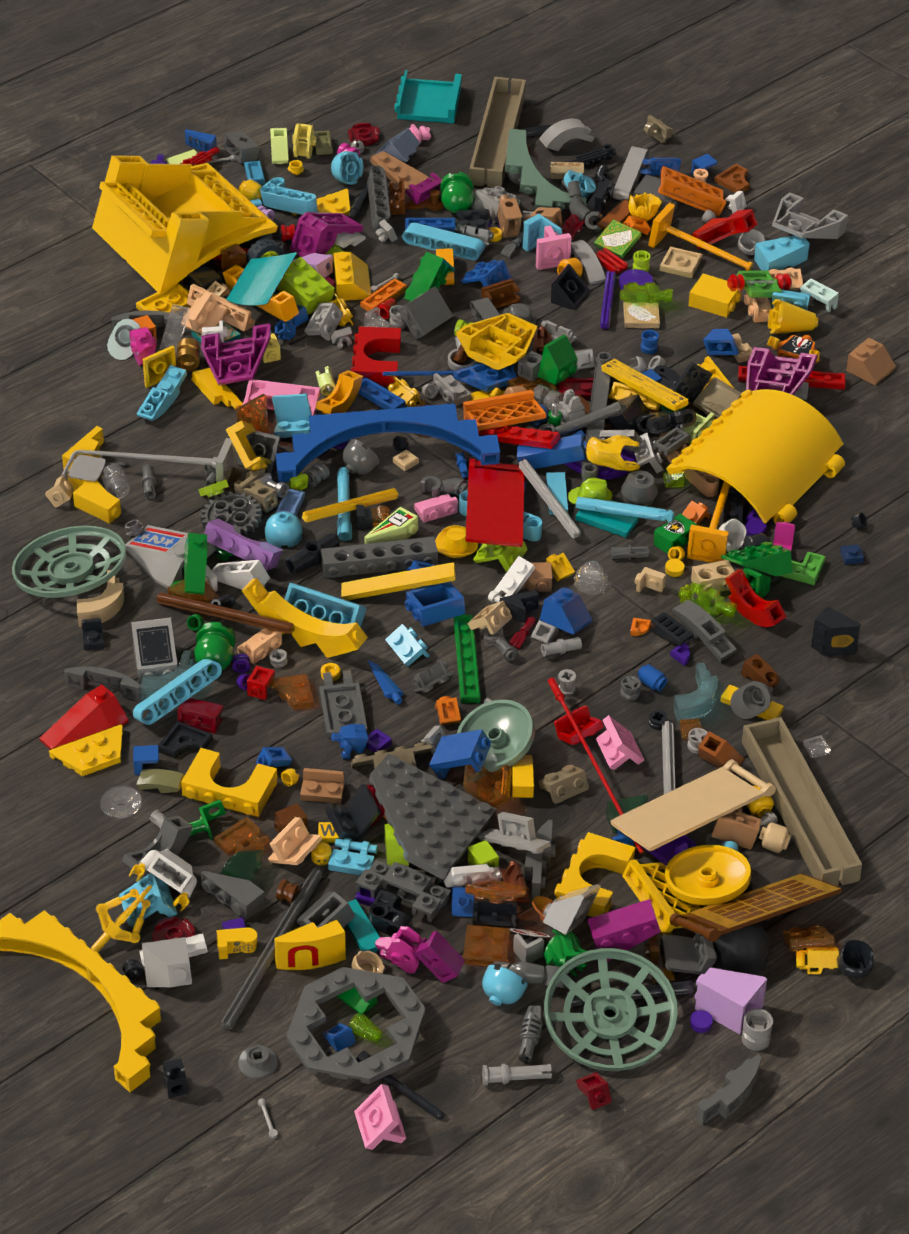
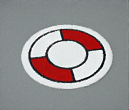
M510 929L511 931L520 934L537 937H550L549 935L540 932L523 929Z

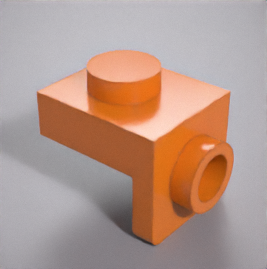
M691 501L682 513V515L696 523L697 526L704 517L707 519L711 517L707 511L708 508L701 502L697 504L694 501Z

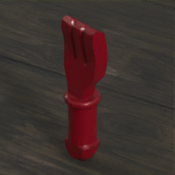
M529 617L526 620L524 626L520 628V632H516L510 640V645L518 649L521 648L526 635L529 634V630L535 625L536 620L534 617Z

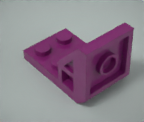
M305 212L298 220L290 250L294 253L297 252V255L301 257L312 253L325 255L335 244L337 234H342L343 232L349 234L362 232L364 226L343 213Z

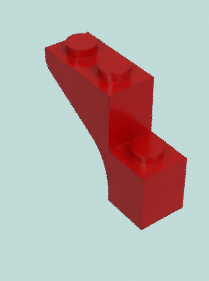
M753 209L737 210L728 218L711 219L692 233V235L711 245L728 236L749 232L758 224Z

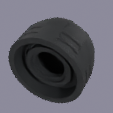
M758 922L723 934L717 941L713 942L714 950L717 952V961L714 964L717 969L758 975L767 965L769 938Z

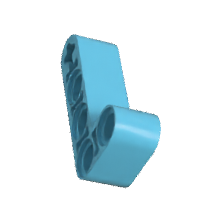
M282 177L271 179L260 189L262 202L265 207L302 215L305 212H318L315 194L286 188L285 180Z

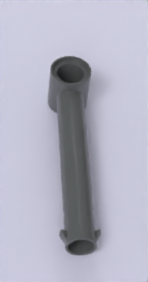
M616 402L557 427H554L552 424H544L539 430L559 432L561 437L610 416L619 415L622 412V408L619 402Z

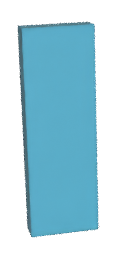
M565 472L546 473L547 487L568 513ZM549 508V515H554V513Z

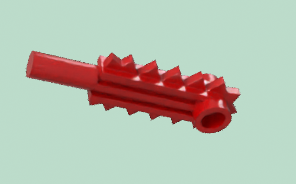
M214 147L206 153L205 151L199 152V154L196 153L195 156L184 159L183 163L180 164H191L192 166L205 164L212 161V156L219 153L220 150L218 147Z

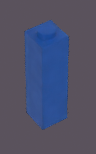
M582 434L562 437L552 449L520 445L517 448L518 462L524 459L528 460L534 469L586 460L587 441H584Z

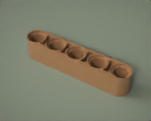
M668 432L661 433L660 438L666 435ZM684 444L668 456H665L664 452L660 454L672 463L671 461L682 453L681 451L688 446ZM686 469L682 473L703 495L707 497L718 495L720 478L703 471Z

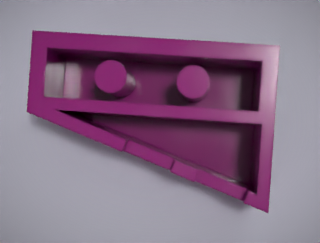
M650 899L588 919L597 949L615 948L627 951L661 932Z

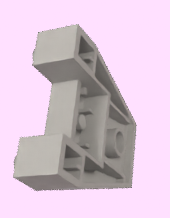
M789 192L781 199L772 223L773 227L801 238L838 239L845 233L848 215L833 209L824 218L819 220L802 213L804 198Z

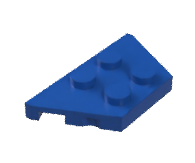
M479 363L454 371L453 374L454 379L486 392L492 391L494 388L514 384L517 378L513 364L500 370H495L483 363Z

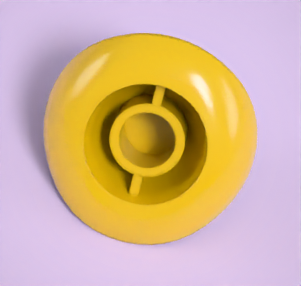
M459 525L446 527L435 540L438 552L451 558H462L474 553L477 550L478 543L466 542V527Z

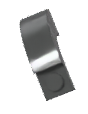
M179 815L165 818L155 840L142 850L124 854L122 861L132 870L133 866L139 865V862L151 850L163 851L167 849L178 855L186 844L193 826ZM145 870L144 873H146L147 875L150 874L148 870Z

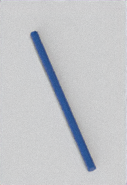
M454 371L383 372V376H428L436 373L439 375H453Z

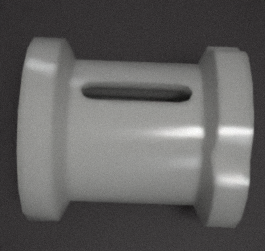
M568 669L560 671L558 674L560 684L558 686L565 696H570L575 692L574 681L576 680V674Z

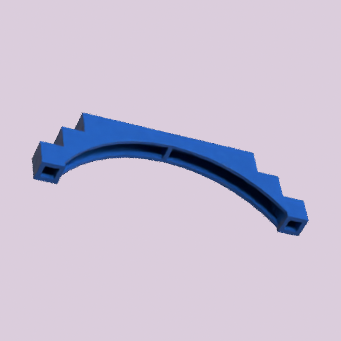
M455 404L309 416L310 433L292 435L293 452L276 454L278 483L290 482V478L297 477L316 457L340 443L365 435L386 432L416 433L431 436L467 451L481 461V465L500 463L497 435L479 436L476 419L458 421Z

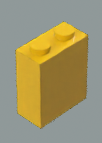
M702 274L689 293L688 306L727 318L730 312L734 311L736 303L741 301L742 292L737 291V289L734 292L730 291L726 280Z

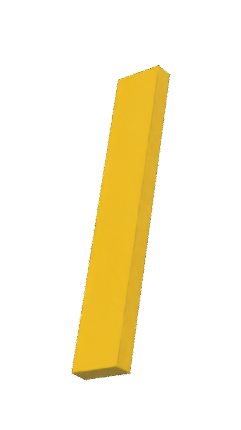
M453 562L342 583V599L353 600L456 581L455 564Z

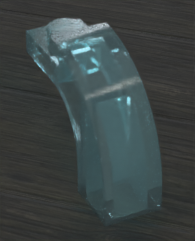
M184 650L178 668L168 675H144L139 688L140 701H144L194 666L195 660L192 659V652ZM195 676L192 678L191 684H194V683H195V681H196V677H195ZM179 687L176 689L175 695H178V694H179V692H180V688H179ZM161 699L159 704L164 703V699Z
M705 663L696 664L695 678L698 689L689 694L674 695L673 710L677 723L698 720L707 715L715 705L718 679L717 676H711L710 670L706 669Z

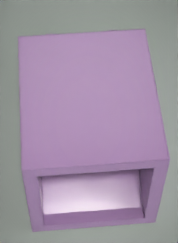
M709 968L705 974H701L697 979L696 985L698 987L694 997L696 999L695 1010L707 1011L711 1014L713 1020L741 1034L745 1014L752 1009H762L764 1005L767 978Z

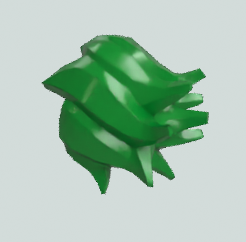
M553 929L552 932L556 936L549 941L544 952V958L547 962L546 965L561 967L568 960L587 951L581 948L580 941L573 932L565 935ZM580 964L575 968L582 972V967H586V964ZM574 969L569 971L575 978L578 977Z

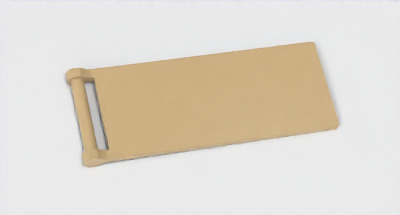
M731 759L723 767L612 819L611 825L647 850L652 851L763 796L773 795L776 788L773 784L766 783L739 766L738 762ZM733 772L736 773V774H738L739 776H741V777L744 778L745 780L749 781L750 783H752V784L755 785L756 787H759L760 790L756 789L755 787L751 786L750 784H748V783L745 782L744 780L740 779L739 777H737L736 775H734Z

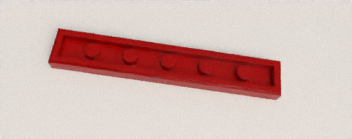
M739 366L738 382L747 383L748 366ZM812 371L804 382L809 383L808 387L845 390V373Z

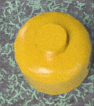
M319 842L317 847L311 851V859L315 864L326 865L329 863L332 854L329 844Z

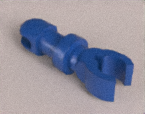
M460 451V454L456 452L457 467L460 469L462 478L468 477V462L465 459L464 452Z

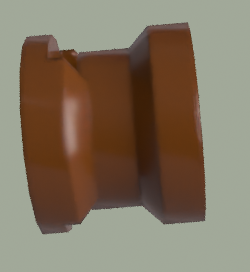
M283 879L278 886L276 898L281 901L287 900L288 903L292 904L301 889L300 884L294 885L289 883L288 880Z

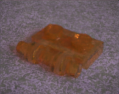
M248 817L214 837V843L227 855L233 851L236 852L232 856V860L235 863L248 859L251 853L263 849L264 845L270 842L266 835L261 838L258 837L260 835V828ZM247 842H250V843H251V844H250L249 846H247V847H244V846H243V845L246 844Z

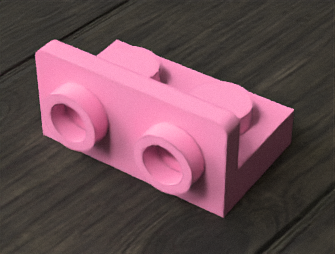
M449 494L415 503L414 509L423 523L458 513V499L456 497L451 498Z

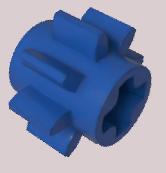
M281 320L275 325V334L283 341L285 339L290 340L296 334V326L293 325L291 320L286 322Z

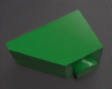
M745 567L743 572L751 588L763 599L770 591L771 577L755 569Z

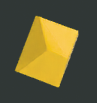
M173 345L143 358L146 388L160 383L170 365L176 367L175 347Z

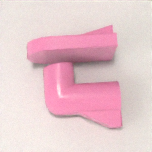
M411 124L409 129L419 142L431 138L429 127L421 126L418 130L414 124Z

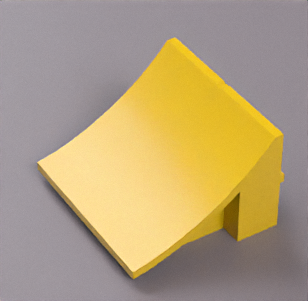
M111 156L105 182H101L99 186L102 193L92 229L159 294H166L195 269L221 254V250L262 235L275 233L278 226L208 163L195 166L191 164H148L141 156Z

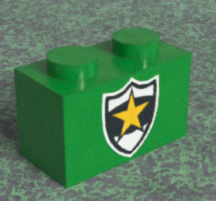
M680 513L674 517L672 522H667L655 530L653 545L668 554L672 547L679 546L682 548L688 544L691 525L697 526V524Z

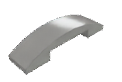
M583 240L572 241L571 255H575L581 262L584 269V277L588 283L592 285L606 282L602 266L592 248Z

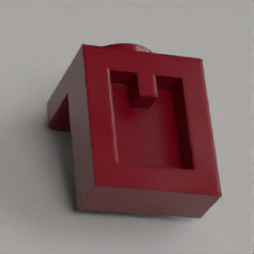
M597 1072L576 1080L578 1089L588 1097L589 1107L592 1110L611 1103L608 1082Z

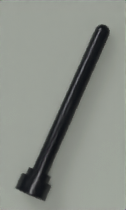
M362 1051L356 1057V1060L359 1063L372 1055ZM391 1074L381 1078L439 1120L444 1118L443 1111Z

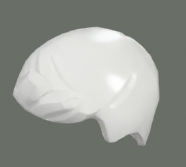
M731 519L722 524L718 530L729 532L727 552L741 548L747 534L746 527L737 519Z

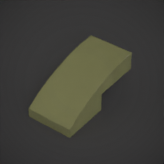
M144 769L141 770L136 785L139 790L158 788L161 794L180 791L184 774L171 770Z

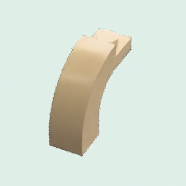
M113 576L107 581V588L101 595L89 599H77L79 627H82V620L100 618L103 623L120 611L124 603L123 583H120L119 578Z

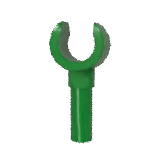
M217 548L220 554L216 556L222 561H226L230 556L234 555L222 548Z

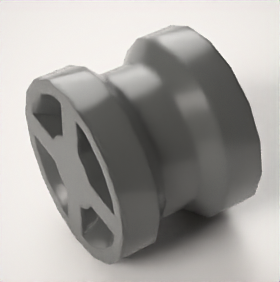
M626 676L621 680L620 695L623 699L634 701L639 698L641 687L639 678Z

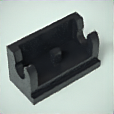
M474 899L472 931L515 934L510 929H516L517 902Z

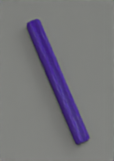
M608 271L606 274L600 321L602 329H608L610 326L616 278L614 271Z

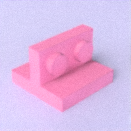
M551 226L544 227V238L537 239V270L558 267L560 261L571 257V235L569 233L557 235V232H554Z
M609 715L604 718L603 722L607 730L597 737L596 740L609 767L615 770L629 758L638 765L642 763L644 757L631 731Z
M381 1084L354 1111L365 1148L373 1150L383 1139L402 1143L406 1139L395 1101L392 1099L389 1086Z

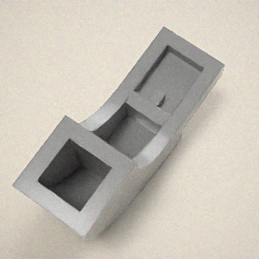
M565 119L549 127L539 140L546 148L559 151L562 145L571 139L579 138L593 142L595 136L591 133V129L584 126L579 119Z

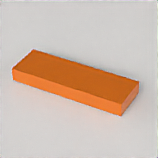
M393 279L361 301L360 307L374 314L379 304L390 298L396 299L406 292L408 285Z

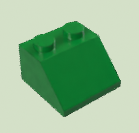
M563 334L544 346L538 377L554 385L574 375L577 370L578 358L566 335Z

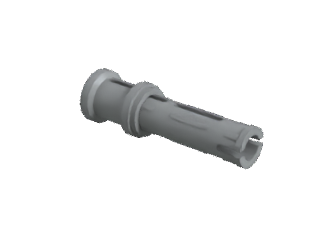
M501 1064L499 1067L483 1065L482 1079L484 1085L495 1082L507 1084L509 1080L551 1079L552 1073L550 1071L552 1070L550 1064L508 1067L506 1064Z

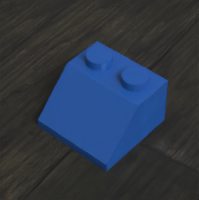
M561 588L544 600L540 620L574 635L592 622V618L580 595L574 593L569 588Z

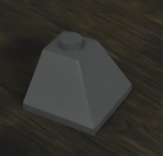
M254 431L246 437L257 457L261 456L270 459L271 464L267 465L268 468L265 471L272 472L281 437ZM238 457L237 464L243 465L240 457Z

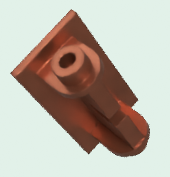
M544 326L539 327L533 343V352L541 356L543 355L544 346L551 342L552 334H548Z
M511 861L507 869H500L509 899L513 902L530 903L528 896L529 888L521 876V865L517 861Z

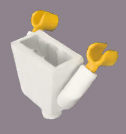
M167 849L163 851H149L139 862V865L133 866L129 877L132 874L138 875L136 882H139L145 870H148L181 893L173 902V907L179 903L182 906L180 911H183L189 904L188 898L191 896L197 883V879L192 872V866Z

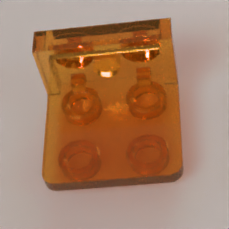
M470 764L465 765L463 787L466 792L473 795L479 801L486 802L495 808L510 799L512 768L506 764L499 770L491 773L482 766L481 771L475 772Z

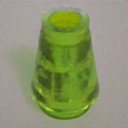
M356 1013L348 1025L354 1034L374 1043L380 1039L383 1033L365 1014Z

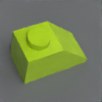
M385 824L387 864L392 866L394 862L409 867V862L405 860L403 855L404 850L402 846L398 845L394 836L393 826Z

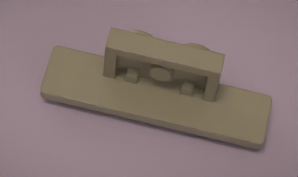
M426 742L415 744L413 748L407 749L406 746L395 748L392 752H387L386 750L377 751L372 756L360 754L351 761V767L373 763L375 769L387 754L396 756L400 760L417 767L414 755L429 753L433 747L432 744L426 745Z

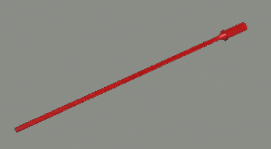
M549 678L548 684L555 695L556 701L562 704L619 815H623L622 809L564 701L565 695L562 693L555 678ZM634 841L639 853H643L641 845Z

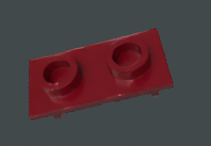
M571 215L560 227L562 234L569 233L572 241L575 238L574 234L583 229L582 225L585 223V220L580 222L577 215Z

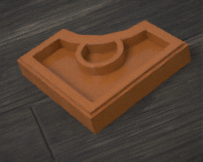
M735 164L715 176L714 182L733 193L737 191H743L744 193L750 189V184L745 179L748 176L749 170Z

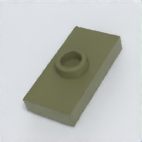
M315 131L314 136L317 137L316 155L333 154L330 131Z

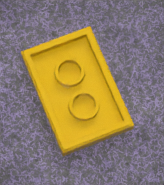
M179 283L166 294H159L157 292L136 303V308L140 311H163L178 314L192 306L187 304L189 291Z

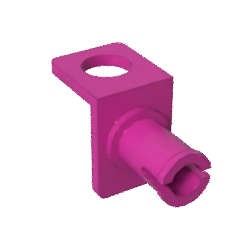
M777 522L773 545H781L785 549L792 550L795 525L788 522Z

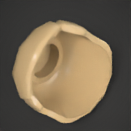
M359 951L352 961V969L383 974L385 969L382 959L371 951Z

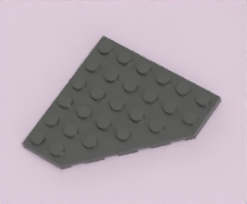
M387 754L369 777L371 786L374 785L376 790L375 795L379 804L383 805L385 809V817L389 825H392L394 828V836L398 845L402 846L404 850L405 860L443 880L494 817L497 810L488 803L390 754Z

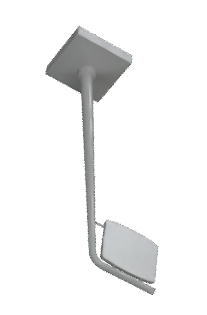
M226 438L218 457L213 458L77 450L72 453L61 476L65 477L68 471L70 478L95 482L100 477L105 466V459H102V456L210 465L212 468H216V483L223 480L228 482L234 468V448L231 439ZM77 454L101 455L100 458L91 457V456H86V455H78V456L76 457V459H74L75 455H77Z

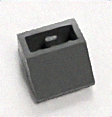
M333 891L326 892L296 922L301 927L314 922L318 928L337 920L342 928H344L355 915L348 902Z

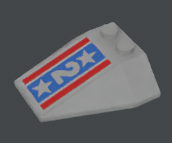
M147 525L140 534L134 536L125 544L126 551L156 583L170 590V585L173 582L183 579L184 546L188 533ZM207 542V558L218 548Z

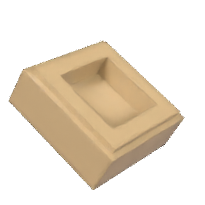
M405 450L393 457V463L402 470L407 471L419 464V458Z

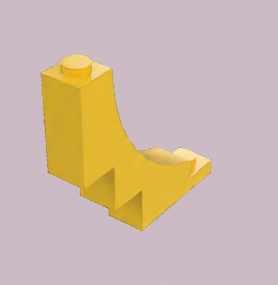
M96 426L62 455L63 469H65L72 453L77 450L100 451L99 447L104 443L103 428ZM77 454L75 455L74 459H76L78 455H86L99 458L100 455ZM69 473L67 474L68 480L72 483L74 489V507L109 524L120 516V499L107 492L98 480L92 482L70 478Z
M258 578L252 579L242 590L260 616L293 623L294 632H292V636L300 647L316 643L327 658L358 650L368 638L357 622L351 624L331 623L300 611L283 599L276 591L268 593Z

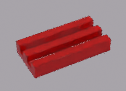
M604 248L603 252L601 250L598 251V254H596L600 264L610 272L614 271L618 274L628 269V264L607 248Z

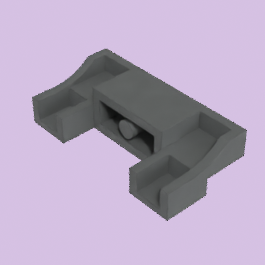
M375 860L370 869H365L355 883L356 892H360L362 888L371 891V898H375L382 887L386 891L399 895L402 901L412 905L413 915L416 916L421 911L427 914V921L432 922L441 908L446 906L451 899V890L432 883L431 876L397 862H394L391 866Z

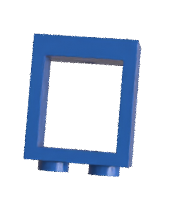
M451 582L429 585L406 592V610L412 613L415 621H418L422 627L465 614L464 597Z

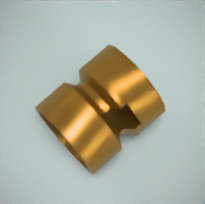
M184 338L178 342L176 356L178 368L185 369L186 371H193L198 368L200 345L195 339Z

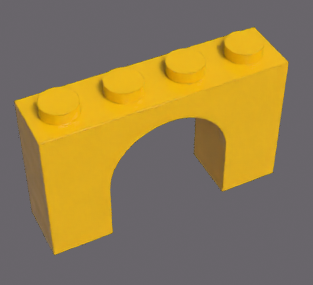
M200 748L181 781L182 796L208 804L221 800L226 809L259 817L278 783L277 768L257 764L249 780L243 785L233 788L222 787L213 781L221 767L220 753Z
M588 832L585 839L580 840L578 852L572 855L570 867L565 869L562 876L563 881L561 884H557L554 895L557 896L558 900L560 896H564L569 892L593 886L581 877L584 872L590 869L603 868L623 874L629 861L634 860L635 847ZM600 888L587 915L596 917L608 913L612 906L613 892Z

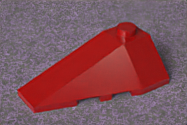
M100 685L83 696L40 737V741L52 750L112 727L124 726L129 723V719L115 695L105 686Z

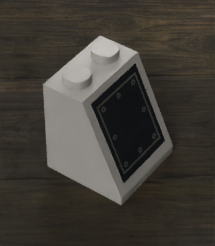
M171 617L131 622L139 683L177 678L178 666Z

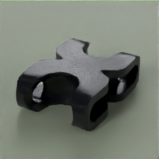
M668 408L661 410V412L648 413L637 417L635 426L640 432L661 434L669 432L676 427L680 429L692 426L696 422V413L692 409L681 408L673 411ZM689 413L690 420L684 422L685 414ZM647 419V427L643 428L641 423Z

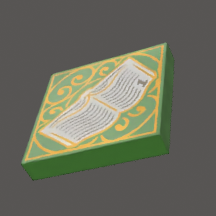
M613 219L594 242V245L602 250L607 248L623 259L641 237V232Z

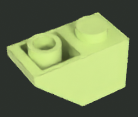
M271 128L272 164L288 163L287 128Z

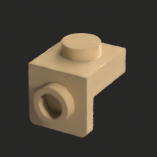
M61 476L56 480L54 487L46 491L45 496L57 508L71 499L74 491L73 485L69 480Z

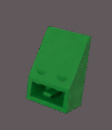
M763 542L761 546L757 547L747 546L745 550L741 551L731 550L728 554L721 555L722 559L773 576L792 573L791 550L785 549L781 545H773L772 542Z

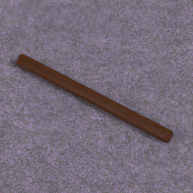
M162 592L156 597L158 604L285 634H292L294 632V624Z

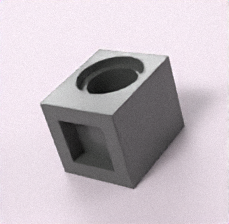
M533 351L527 353L518 361V375L533 382L538 377L542 356Z

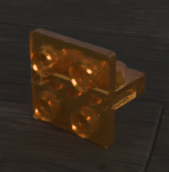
M263 393L236 409L237 423L242 420L252 424L255 431L268 433L267 396Z

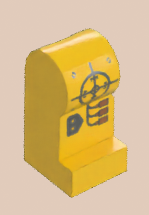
M252 928L216 930L219 959H228V954L253 953L257 949V932Z

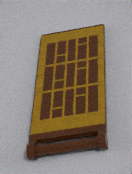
M798 874L743 893L725 903L709 905L683 915L672 914L669 922L675 927L681 926L714 942L723 934L842 893V888L805 874Z

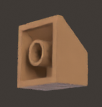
M871 338L866 339L848 354L846 371L875 386L896 369V365L884 345Z

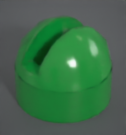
M198 614L191 615L187 619V626L193 631L202 628L204 624L203 617Z

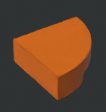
M633 618L630 636H640L647 633L651 629V620Z

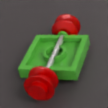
M768 270L738 271L737 275L732 274L727 280V286L730 291L734 292L737 289V291L741 292L745 289L750 298H772L774 292L782 293V289L787 291L792 285V279L789 274H777L775 279H773Z

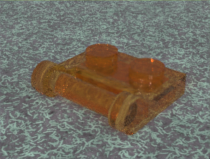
M819 925L811 926L808 929L791 928L789 931H783V940L791 952H797L798 949L823 946L834 948L835 946L834 936L830 935L825 927Z

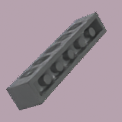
M434 537L321 549L324 578L405 570L412 565L414 560L434 564L435 566L438 565V550Z

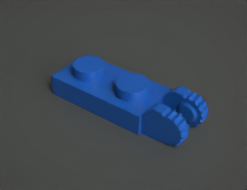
M661 157L643 159L642 163L650 165V169H641L640 173L661 175L663 166L679 172L681 159Z

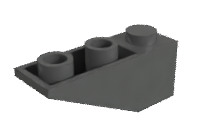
M207 871L201 872V885L203 889L213 894L222 904H226L235 914L241 915L246 920L265 906L264 891L251 881Z

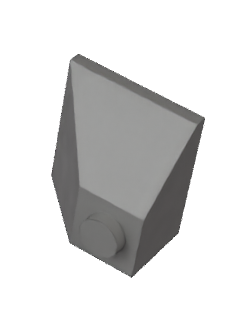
M186 937L142 943L147 987H175L192 984Z

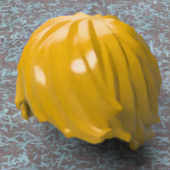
M651 193L636 194L635 197L630 195L628 208L633 217L648 221L657 214L662 201Z

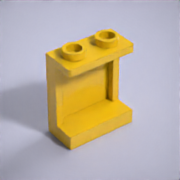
M241 420L226 429L246 469L256 472L260 468L264 470L268 468L267 465L271 464L270 459L261 456L257 457L246 437L255 431L252 424Z

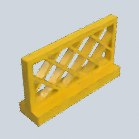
M630 860L622 876L640 902L648 899L651 900L662 933L669 935L673 929L683 928L681 926L675 927L669 922L672 914H686L675 907L678 906L686 910L687 913L701 907L696 904L684 903L678 900L677 897L674 898L665 894V891L671 893L666 883L654 879V877L666 881L665 874L658 870H665L667 865H664L662 862L639 864L637 860Z

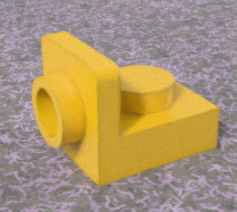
M564 553L559 555L553 554L546 559L547 562H551L552 574L557 582L575 573Z

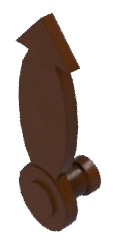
M431 190L430 198L419 204H416L409 196H405V209H422L426 207L435 211L442 209L444 205L439 197L440 192L438 190Z

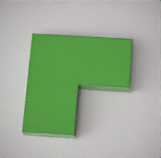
M807 552L803 563L792 561V573L780 576L815 585L825 563L826 556Z

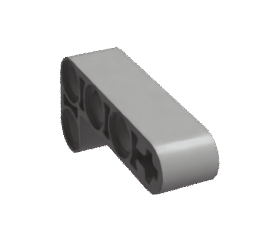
M631 147L615 185L613 199L630 201V195L633 196L641 177V169L649 168V165L642 163L643 159H649L648 149Z

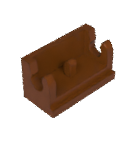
M404 179L399 180V187H393V181H391L389 184L390 192H388L390 215H404Z
M237 244L221 250L222 270H228L235 265L243 269L247 266L246 252Z
M511 278L482 287L481 299L489 298L496 310L520 303L521 298L516 293L520 292V289Z

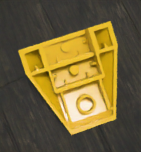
M505 313L465 325L456 332V335L468 357L492 369L500 370L516 363L526 355L538 326L510 313Z

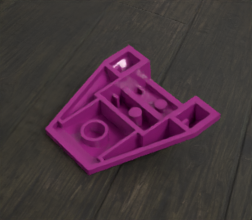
M269 323L253 326V337L222 343L219 333L201 336L202 352L218 385L254 378L271 339V325Z
M754 347L748 360L746 390L769 389L794 395L811 374L818 356L800 353L798 359L776 357L770 349Z

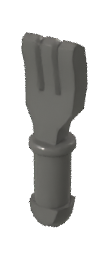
M524 232L519 233L518 237L512 241V244L505 246L501 251V255L510 258L523 241Z

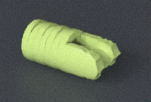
M327 366L325 367L326 373L321 374L319 370L315 372L321 394L324 396H329L335 388L331 368Z

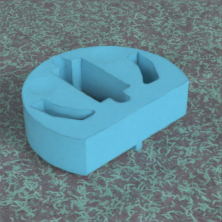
M569 170L564 175V182L567 187L569 182L579 181V186L581 185L580 197L588 198L596 189L593 179L582 173Z

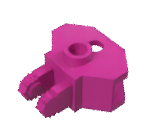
M147 327L129 332L131 351L134 353L139 366L143 365V358L156 353V339L152 337Z
M401 926L399 931L394 933L392 937H381L376 940V947L382 949L380 950L382 959L390 960L392 964H396L406 973H415L419 961H421L414 954L422 941L419 934L410 927Z

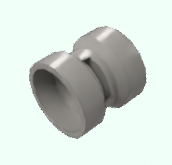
M401 305L392 306L389 310L391 328L404 329L407 325L398 309L403 307Z

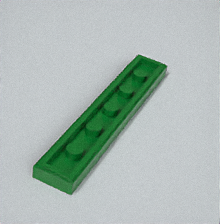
M473 614L453 617L460 703H480L481 701L474 629L471 630L468 622L473 619Z

